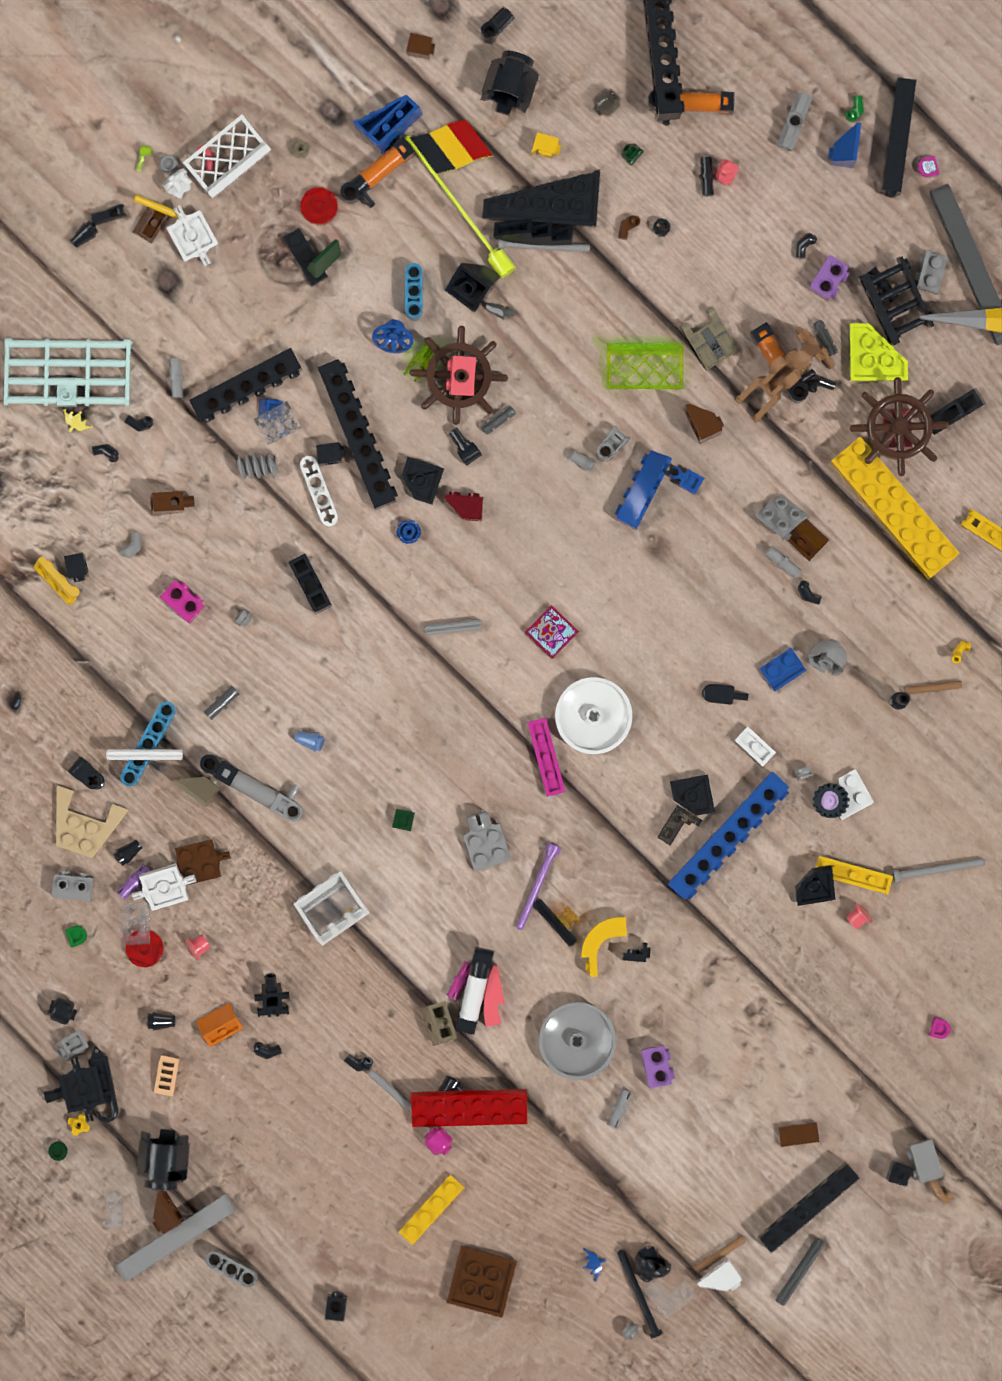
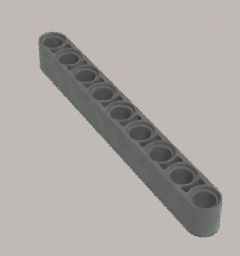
M949 184L929 191L932 202L979 309L1002 308L1000 299ZM989 331L996 346L1001 345L1002 333Z

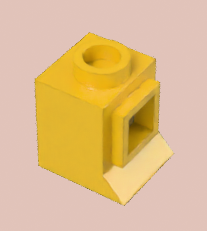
M537 132L531 156L537 153L539 156L550 159L555 157V155L559 156L562 146L559 144V138Z

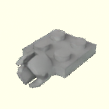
M486 810L478 811L481 822H477L475 813L467 816L469 832L463 834L474 871L511 860L500 823L493 824Z

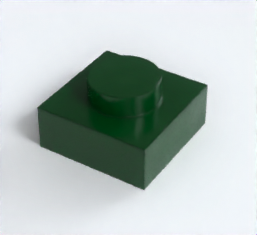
M396 809L392 828L411 831L415 813Z

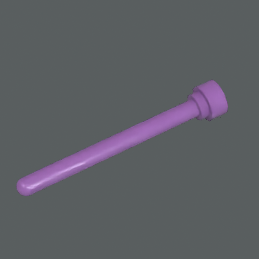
M547 842L545 847V854L547 855L516 925L518 930L524 928L553 858L559 855L562 849L557 845Z

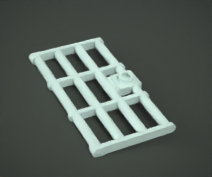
M5 338L4 406L9 404H44V406L57 404L58 407H77V404H85V406L90 404L130 406L131 339H124V341H91V339L50 340V338H46V340H13V338ZM10 348H45V359H10ZM50 348H86V359H50ZM91 348H126V360L91 359ZM10 366L45 367V378L9 377ZM50 367H86V378H49ZM90 367H126V378H90ZM9 385H44V396H9ZM49 385H57V396H49ZM77 385L85 386V397H77ZM90 386H125V397H90Z

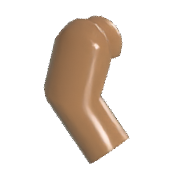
M937 1179L928 1182L934 1196L940 1201L949 1203L948 1201L953 1200L954 1197L951 1191L943 1192Z

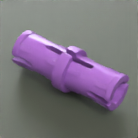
M142 864L116 892L126 900L136 888L141 886L140 874L150 870Z

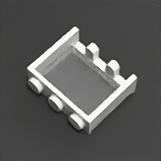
M341 871L331 875L329 880L315 886L313 891L301 896L294 903L299 914L322 946L370 913Z

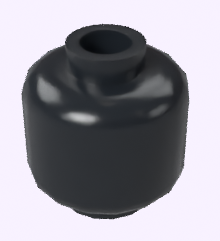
M57 997L51 1001L47 1014L50 1015L52 1021L66 1025L70 1020L74 1021L77 1010L74 1009L75 1004L73 1001Z

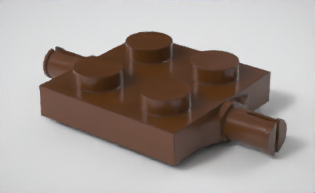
M213 839L175 848L176 864L183 878L194 874L196 877V882L194 883L221 877L220 861L231 859L229 851L218 854L214 847Z

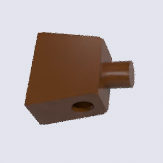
M183 491L152 493L150 496L151 516L183 513L184 508L195 507L194 495L183 496ZM170 500H176L177 505H172Z

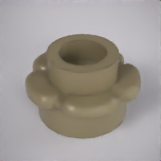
M299 139L292 144L291 151L296 158H304L309 154L310 146L304 140Z

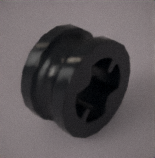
M663 218L656 220L653 226L654 233L659 237L668 235L671 227L669 221ZM666 224L665 229L667 230L665 232L663 230L659 232L657 230L659 226L657 225Z

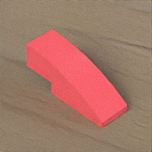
M494 965L491 970L485 990L484 1018L486 1027L501 1024L497 1005L505 1003L497 965Z

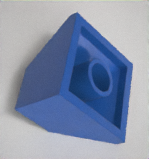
M856 123L834 143L833 148H829L828 159L831 160L830 165L854 167L857 161L861 123Z

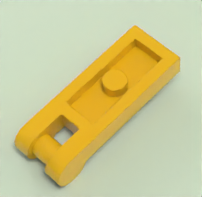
M970 509L967 513V518L961 522L960 526L1002 552V528L975 510ZM975 519L979 521L977 527L972 525Z
M43 556L40 557L33 569L65 603L69 605L74 604L79 595V589L71 586L65 576L59 574L49 560H46Z

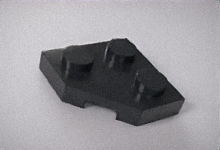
M407 457L402 477L414 500L433 505L444 468Z
M708 774L670 781L673 801L695 816L715 812Z
M831 865L812 868L795 886L798 906L836 900Z

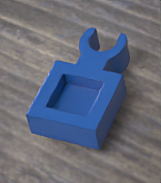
M674 466L673 468L678 471V475L673 476L669 474V477L674 480H680L681 482L678 486L695 495L704 477L690 469L683 473L679 467Z

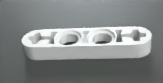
M305 456L300 462V467L323 525L333 527L338 522V515L315 458ZM307 460L314 462L312 469L313 472L317 470L318 474H312L307 477L306 474H310L309 469L304 468ZM315 477L321 480V485L318 488H313L310 485V481ZM321 495H325L328 498V503L324 506L317 503V498ZM329 506L332 507V509H328L330 515L335 516L332 519V523L324 521L327 516L325 511L320 512L321 509H327Z

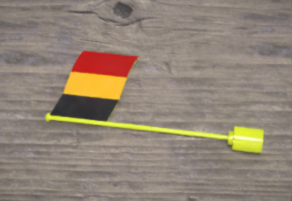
M468 121L453 122L430 133L415 137L405 136V139L489 249L490 253L488 254L489 258L487 261L501 279L511 274L516 269V266L503 249L498 250L496 248L493 250L437 175L459 169L479 159L494 157Z

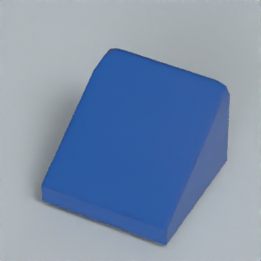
M261 399L259 403V419L282 420L283 401Z

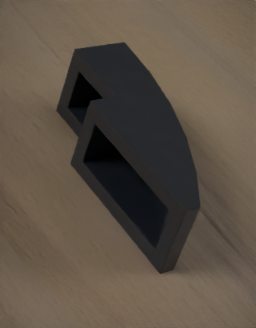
M974 388L931 414L932 422L947 421L949 426L986 403L977 388ZM933 429L932 433L936 435L944 429Z

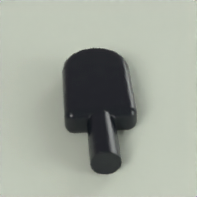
M708 684L702 691L703 698L710 703L732 705L733 699L748 701V693L734 692L735 687L730 685Z

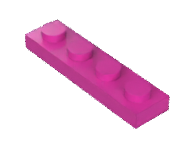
M546 718L527 722L547 797L564 793L565 788Z

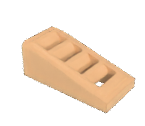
M160 1055L154 1093L173 1096L180 1058ZM164 1062L172 1063L174 1067L164 1066ZM162 1071H173V1075L162 1073ZM161 1077L170 1078L172 1080L171 1082L161 1081ZM160 1084L170 1086V1090L161 1089L159 1086Z

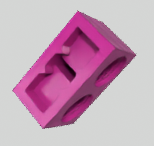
M175 580L160 598L190 624L205 608L202 604L204 600L197 594L191 595L188 592L190 588L183 581L178 583ZM176 589H180L182 592V596L179 599H173L172 592ZM189 602L196 604V609L193 612H187L186 605Z

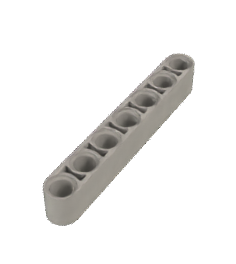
M227 1193L184 1220L177 1227L159 1236L115 1265L123 1280L127 1282L236 1211L237 1208Z

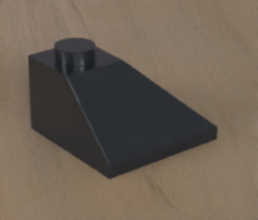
M461 263L444 290L475 313L493 290L500 276L485 265Z

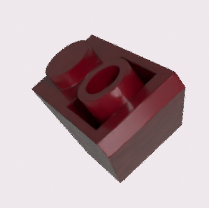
M461 492L445 494V501L462 520L482 522L483 497H480L479 493H468V496H461Z

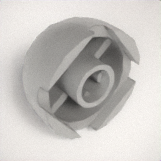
M834 639L819 641L812 647L808 658H810L809 663L815 669L823 673L826 672V669L831 671V675L834 676L842 674L847 663L846 651L840 642Z

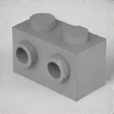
M60 871L59 874H54L52 897L92 901L95 878H90V874L87 873L71 876V872Z
M931 1138L908 1144L909 1149L906 1152L909 1161L913 1160L915 1168H912V1173L915 1180L918 1179L919 1183H924L943 1177Z

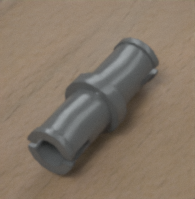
M231 685L220 697L217 696L215 698L216 701L203 712L213 720L223 709L226 710L228 708L227 705L240 695L239 692Z

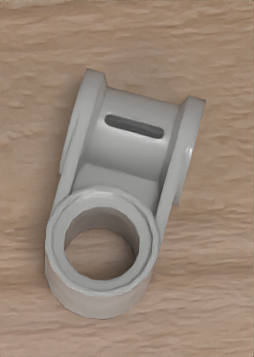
M615 426L598 446L596 451L597 459L601 462L610 461L625 446L630 437L624 436L618 430V427ZM602 448H607L610 451L608 457H603L600 454Z

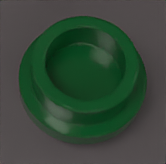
M57 1141L50 1145L48 1153L53 1160L61 1161L67 1156L68 1148L63 1142Z

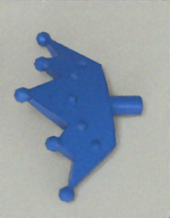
M584 1248V1251L588 1253L585 1260L588 1259L589 1262L583 1269H592L590 1275L595 1274L594 1282H596L597 1277L602 1271L600 1263L606 1262L605 1258L599 1260L596 1253Z

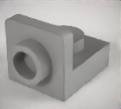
M80 1030L59 1041L56 1044V1051L59 1057L66 1061L88 1048L89 1045Z

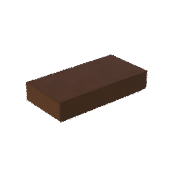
M817 1122L778 1127L781 1147L819 1142Z

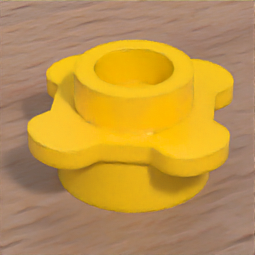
M79 1114L76 1118L71 1117L68 1119V1124L72 1128L71 1133L74 1136L79 1135L80 1132L89 1131L90 1126L86 1123L85 1114Z

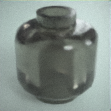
M604 88L593 98L595 105L593 109L599 116L604 114L609 117L620 107L619 100L621 98L612 88L609 90Z

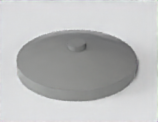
M583 1002L564 1004L553 1010L541 1026L539 1048L542 1058L553 1072L564 1078L572 1080L591 1078L602 1072L612 1060L616 1048L614 1027L605 1013L591 1004Z

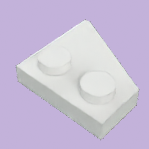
M856 769L838 778V785L845 788L844 790L849 794L847 797L850 798V801H848L849 807L840 816L841 821L874 803Z

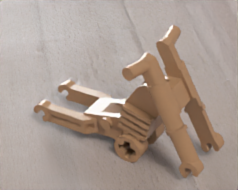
M800 326L795 332L798 334L797 338L802 343L805 342L806 345L800 350L795 347L785 357L782 355L769 366L771 370L768 372L769 375L767 377H758L735 399L740 404L758 386L766 392L771 400L752 418L756 423L781 399L782 389H790L802 378L801 375L812 365L809 361L814 357L819 362L823 360L829 369L835 366L827 349L821 348L814 340L815 337L812 333Z

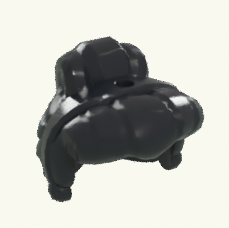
M654 1246L640 1249L634 1258L635 1270L643 1282L648 1283L653 1278L664 1277L671 1271V1264L664 1257L658 1258Z

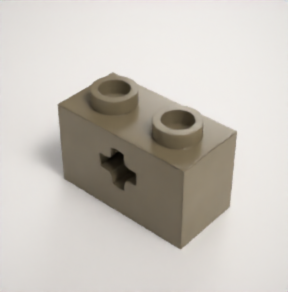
M445 1001L421 1009L433 1046L457 1038Z

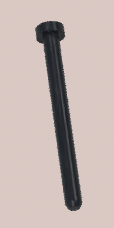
M623 1249L617 1251L620 1262L651 1330L650 1338H656L662 1335L663 1331L658 1329L625 1251Z

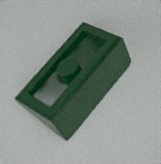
M335 239L307 267V270L315 278H318L340 257L341 252L338 239Z

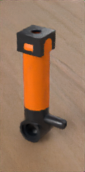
M652 90L648 97V106L651 110L656 111L655 103L652 101L654 97V91ZM682 92L680 94L681 101H684V111L719 112V114L733 115L734 92ZM665 96V99L668 101L674 100L671 96ZM663 120L662 124L668 126L670 125V120Z
M404 137L399 139L390 150L351 181L341 186L340 194L342 200L347 204H354L361 197L369 208L375 206V202L367 194V191L402 163H406L416 155L415 150ZM353 189L355 195L353 197L345 196L346 190Z
M765 322L752 330L749 335L755 345H758L769 365H771L781 355L785 357L786 354L774 337L772 329ZM813 369L801 375L802 378L790 389H786L792 402L802 403L807 398L809 390L804 382L816 376ZM800 388L803 391V396L796 397L793 390Z

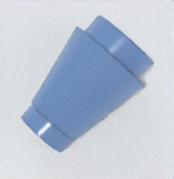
M297 732L295 742L314 752L322 750L325 737L321 736L320 733Z

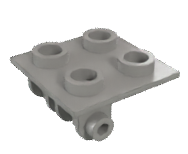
M780 494L755 514V517L759 519L760 523L768 526V529L772 530L773 533H777L782 540H789L791 537L790 532L809 515Z

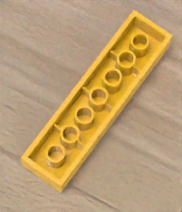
M860 436L831 460L829 464L929 580L960 553L878 456L871 464L865 463L864 460L872 449Z

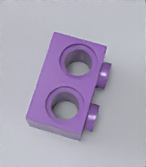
M829 255L808 290L825 301H828L830 297L834 299L840 290L837 288L840 281L844 283L850 274L847 272L849 266ZM832 267H838L840 269V275H833L830 269ZM820 284H829L830 290L827 292L822 291Z
M664 1045L641 1049L649 1088L672 1084L671 1079H675L673 1067L669 1068L667 1060H671L669 1048L665 1049ZM655 1051L662 1054V1059L659 1062H654L651 1059V1055ZM659 1070L666 1073L663 1081L655 1079V1074Z

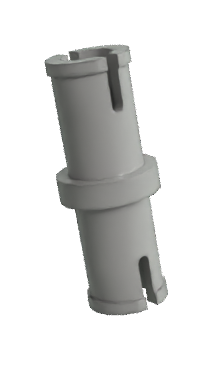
M181 359L168 360L170 368L168 381L171 383V398H182V380H184V377L181 375Z
M773 545L765 553L766 556L778 565L779 569L782 568L793 579L802 570L789 560L790 557L784 556Z
M621 1089L615 1105L613 1104L612 1106L613 1111L607 1125L618 1129L623 1114L627 1112L626 1107L633 1093Z

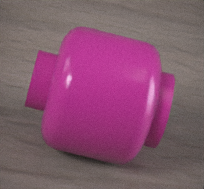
M434 1127L424 1136L426 1139L424 1142L425 1146L435 1156L441 1153L445 1155L452 1149L450 1144L453 1139L442 1127Z

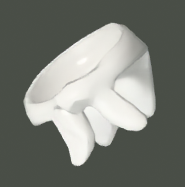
M184 168L177 170L163 183V188L167 193L181 199L184 192L191 190L190 183L192 181L188 179L187 170Z

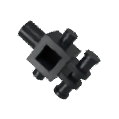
M266 974L264 976L265 984H261L262 993L254 994L255 1002H263V1008H257L258 1017L268 1015L269 1018L271 1014H276V1017H279V1014L289 1015V1006H282L283 999H290L289 991L281 992V982L277 983L276 974Z

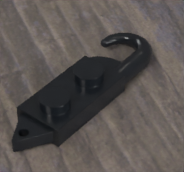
M94 1046L91 1058L88 1060L89 1067L97 1066L105 1101L110 1104L111 1114L108 1117L101 1116L99 1111L96 1112V1115L100 1121L109 1123L115 1120L118 1115L116 1092L108 1056H105L97 1046Z

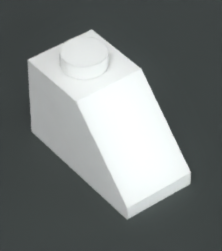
M727 1259L697 1280V1284L705 1288L723 1291L731 1289L733 1291L741 1285L740 1281H742V1278Z

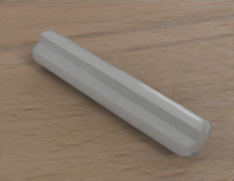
M475 619L425 625V634L436 635L480 630L481 620Z

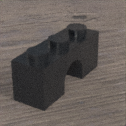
M303 554L289 561L288 563L314 614L316 615L332 607L307 555Z

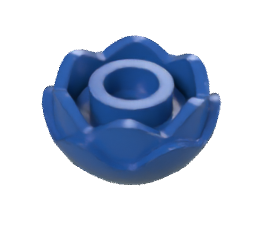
M413 520L401 522L397 529V536L405 544L415 543L421 535L419 525Z

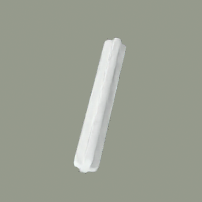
M108 749L106 751V758L108 760H182L183 751L181 749Z

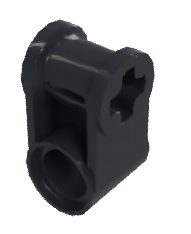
M81 756L68 769V772L74 778L90 789L98 790L104 786L105 779L103 775ZM92 777L97 778V780H96V781L98 782L97 785H96V784H93V785H92V783H93V781L91 780Z

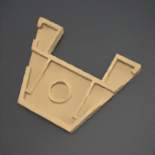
M57 786L56 846L94 858L112 832L127 815L129 809L112 804L105 823L69 811L75 791Z

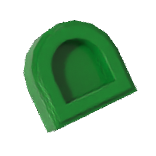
M82 926L65 929L71 948L81 945L87 940V931Z

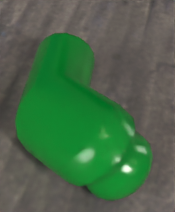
M862 95L853 96L854 107L845 114L849 122L857 121L864 113Z

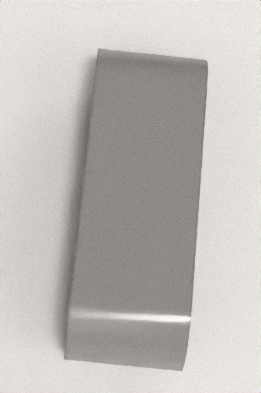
M215 1249L206 1256L205 1261L209 1268L244 1287H252L257 1282L258 1274L256 1270L226 1253ZM210 1255H218L220 1262L213 1264L210 1261ZM228 1264L236 1265L237 1271L229 1273L227 1270ZM251 1273L254 1276V1281L246 1282L244 1274Z

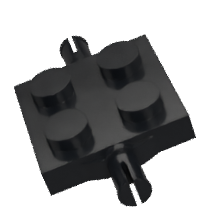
M75 1057V1061L74 1058H71L73 1070L67 1074L59 1075L68 1113L84 1111L86 1123L90 1122V1120L94 1121L91 1109L106 1103L97 1066L81 1068L78 1057Z

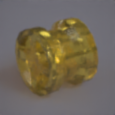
M568 906L564 908L562 913L556 915L568 929L572 927L574 922L580 920Z

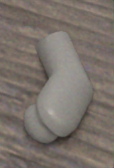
M132 532L131 543L121 548L120 552L123 557H133L140 551L142 533Z

